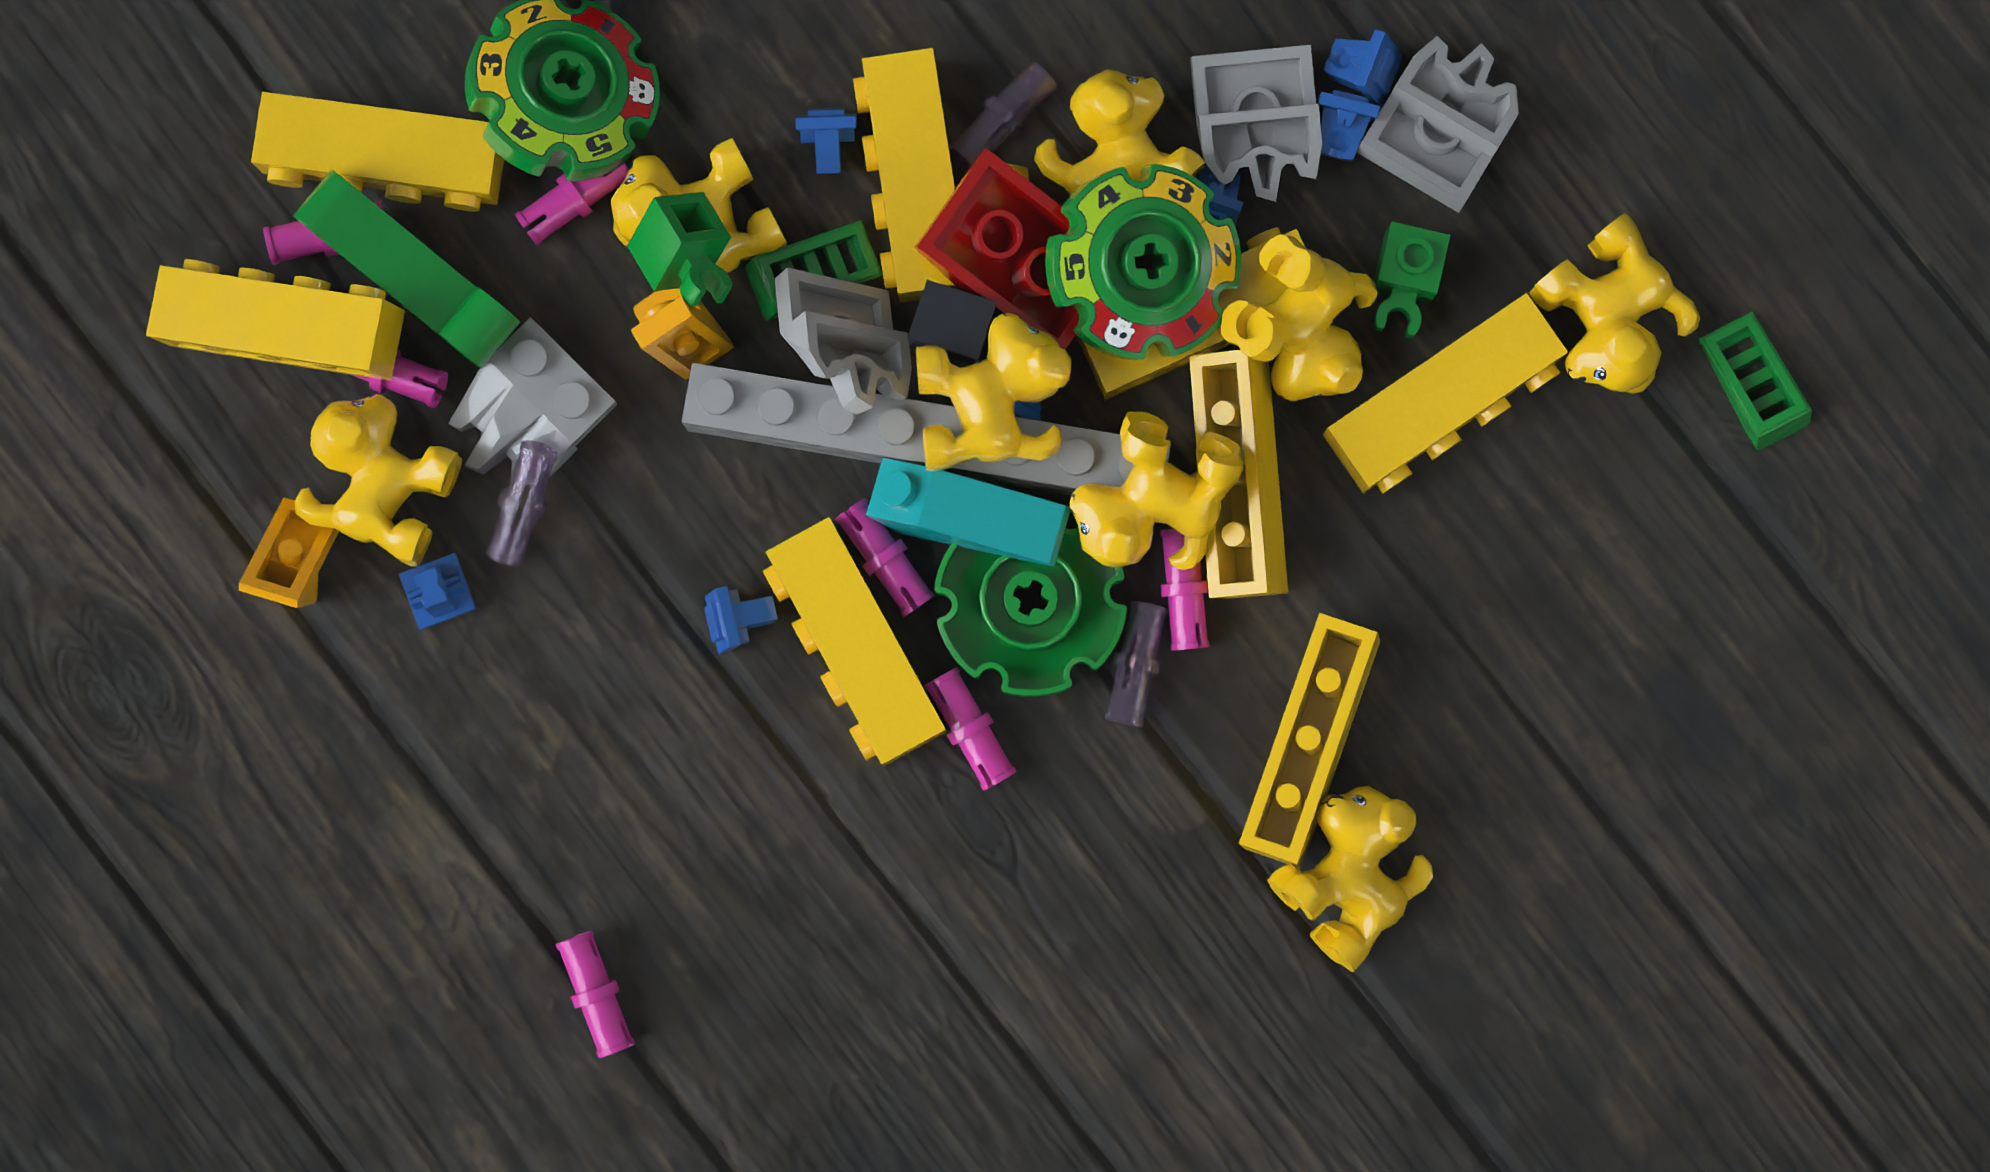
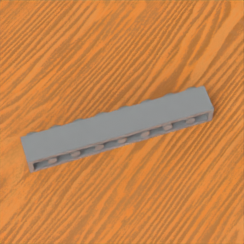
M692 363L682 416V424L690 432L881 463L883 458L922 466H925L924 427L939 424L949 428L955 437L963 433L958 414L953 406L911 399L900 401L881 394H875L873 408L857 415L843 409L834 386ZM1016 417L1021 432L1034 437L1047 431L1054 424ZM1054 424L1060 428L1063 441L1056 455L1043 460L1015 457L997 462H981L975 458L943 471L976 480L1072 495L1079 486L1090 482L1122 486L1128 478L1134 463L1127 461L1123 457L1120 434ZM1171 443L1169 444L1168 452H1167V455H1166V461H1167V462H1168V457H1169V451H1170V445H1171Z

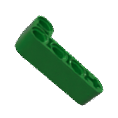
M332 169L293 215L294 218L481 369L520 323L500 303L479 287L474 286Z

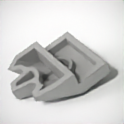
M1436 36L1413 56L1378 114L1377 119L1373 122L1362 140L1357 153L1459 213L1519 114L1517 89L1515 84L1508 82L1495 87L1485 83L1494 57L1482 43L1461 62L1452 63L1447 59L1448 46Z
M1311 45L1201 55L1190 58L1196 123L1202 156L1221 184L1225 185L1232 182L1239 168L1249 167L1256 196L1276 202L1281 169L1286 164H1294L1300 176L1316 179L1322 148L1319 103L1316 104Z
M786 268L775 278L779 329L782 337L798 353L814 376L831 379L843 409L858 415L873 408L876 389L888 398L902 401L908 397L912 370L908 333L893 330L888 290Z
M530 317L495 352L482 369L480 368L448 425L461 432L473 427L481 431V438L465 464L466 468L484 475L508 457L512 461L511 480L515 488L547 481L578 450L575 446L618 404Z

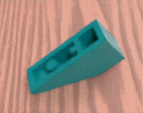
M883 458L866 516L899 534L950 545L954 543L958 544L959 547L1054 567L1070 509L1066 505L943 470L928 471L926 466Z

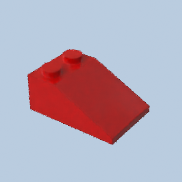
M987 148L983 149L914 248L959 290L992 300L995 303L992 320L1003 313H1017L1032 328L1052 336L1062 349H1066L1076 335L1073 329L1079 321L1077 310L1071 305L1060 308L1055 306L1046 277L1045 258L1048 238L1059 234L1066 235L1069 230V221L1061 212L1062 206Z

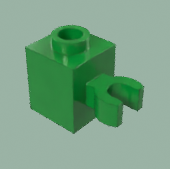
M697 192L654 197L627 245L653 291L680 288L683 299L691 307L698 306L706 290L712 294L716 303H723L732 288V281L727 272L716 265L731 236L705 193Z
M1391 221L1384 233L1373 280L1378 293L1389 295V298L1379 306L1374 315L1373 325L1375 331L1382 332L1387 322V315L1393 311L1403 313L1408 320L1405 337L1412 339L1415 336L1422 320L1421 312L1415 302L1429 305L1436 296L1450 240L1449 234Z

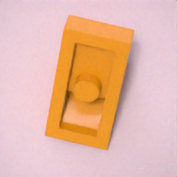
M680 288L655 291L637 303L633 308L640 324L631 329L641 349L685 380L690 377L692 363L709 365L734 348L729 337L703 303L700 301L698 306L691 307L683 299Z
M283 497L239 582V591L295 608L315 604L318 592V572L339 530L310 525L296 514L295 500Z

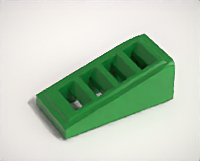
M861 220L753 257L745 266V272L765 321L778 318L775 278L772 270L777 268L780 274L786 268L795 269L792 262L800 259L805 272L824 276L815 254L823 250L835 279L864 285L883 276ZM845 241L857 268V272L848 274L837 244Z
M1753 311L1699 338L1702 350L1757 451L1784 439L1810 424L1812 409ZM1748 338L1751 339L1754 347L1726 360L1722 353L1723 351ZM1762 360L1764 368L1738 380L1735 375L1736 372ZM1771 382L1774 383L1776 390L1751 402L1747 394ZM1785 404L1786 410L1765 421L1761 419L1760 415Z

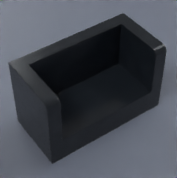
M927 280L908 335L911 355L916 356V347L935 345L944 348L949 362L959 368L984 361L988 350V332L993 322L992 317L995 311V303L992 300Z

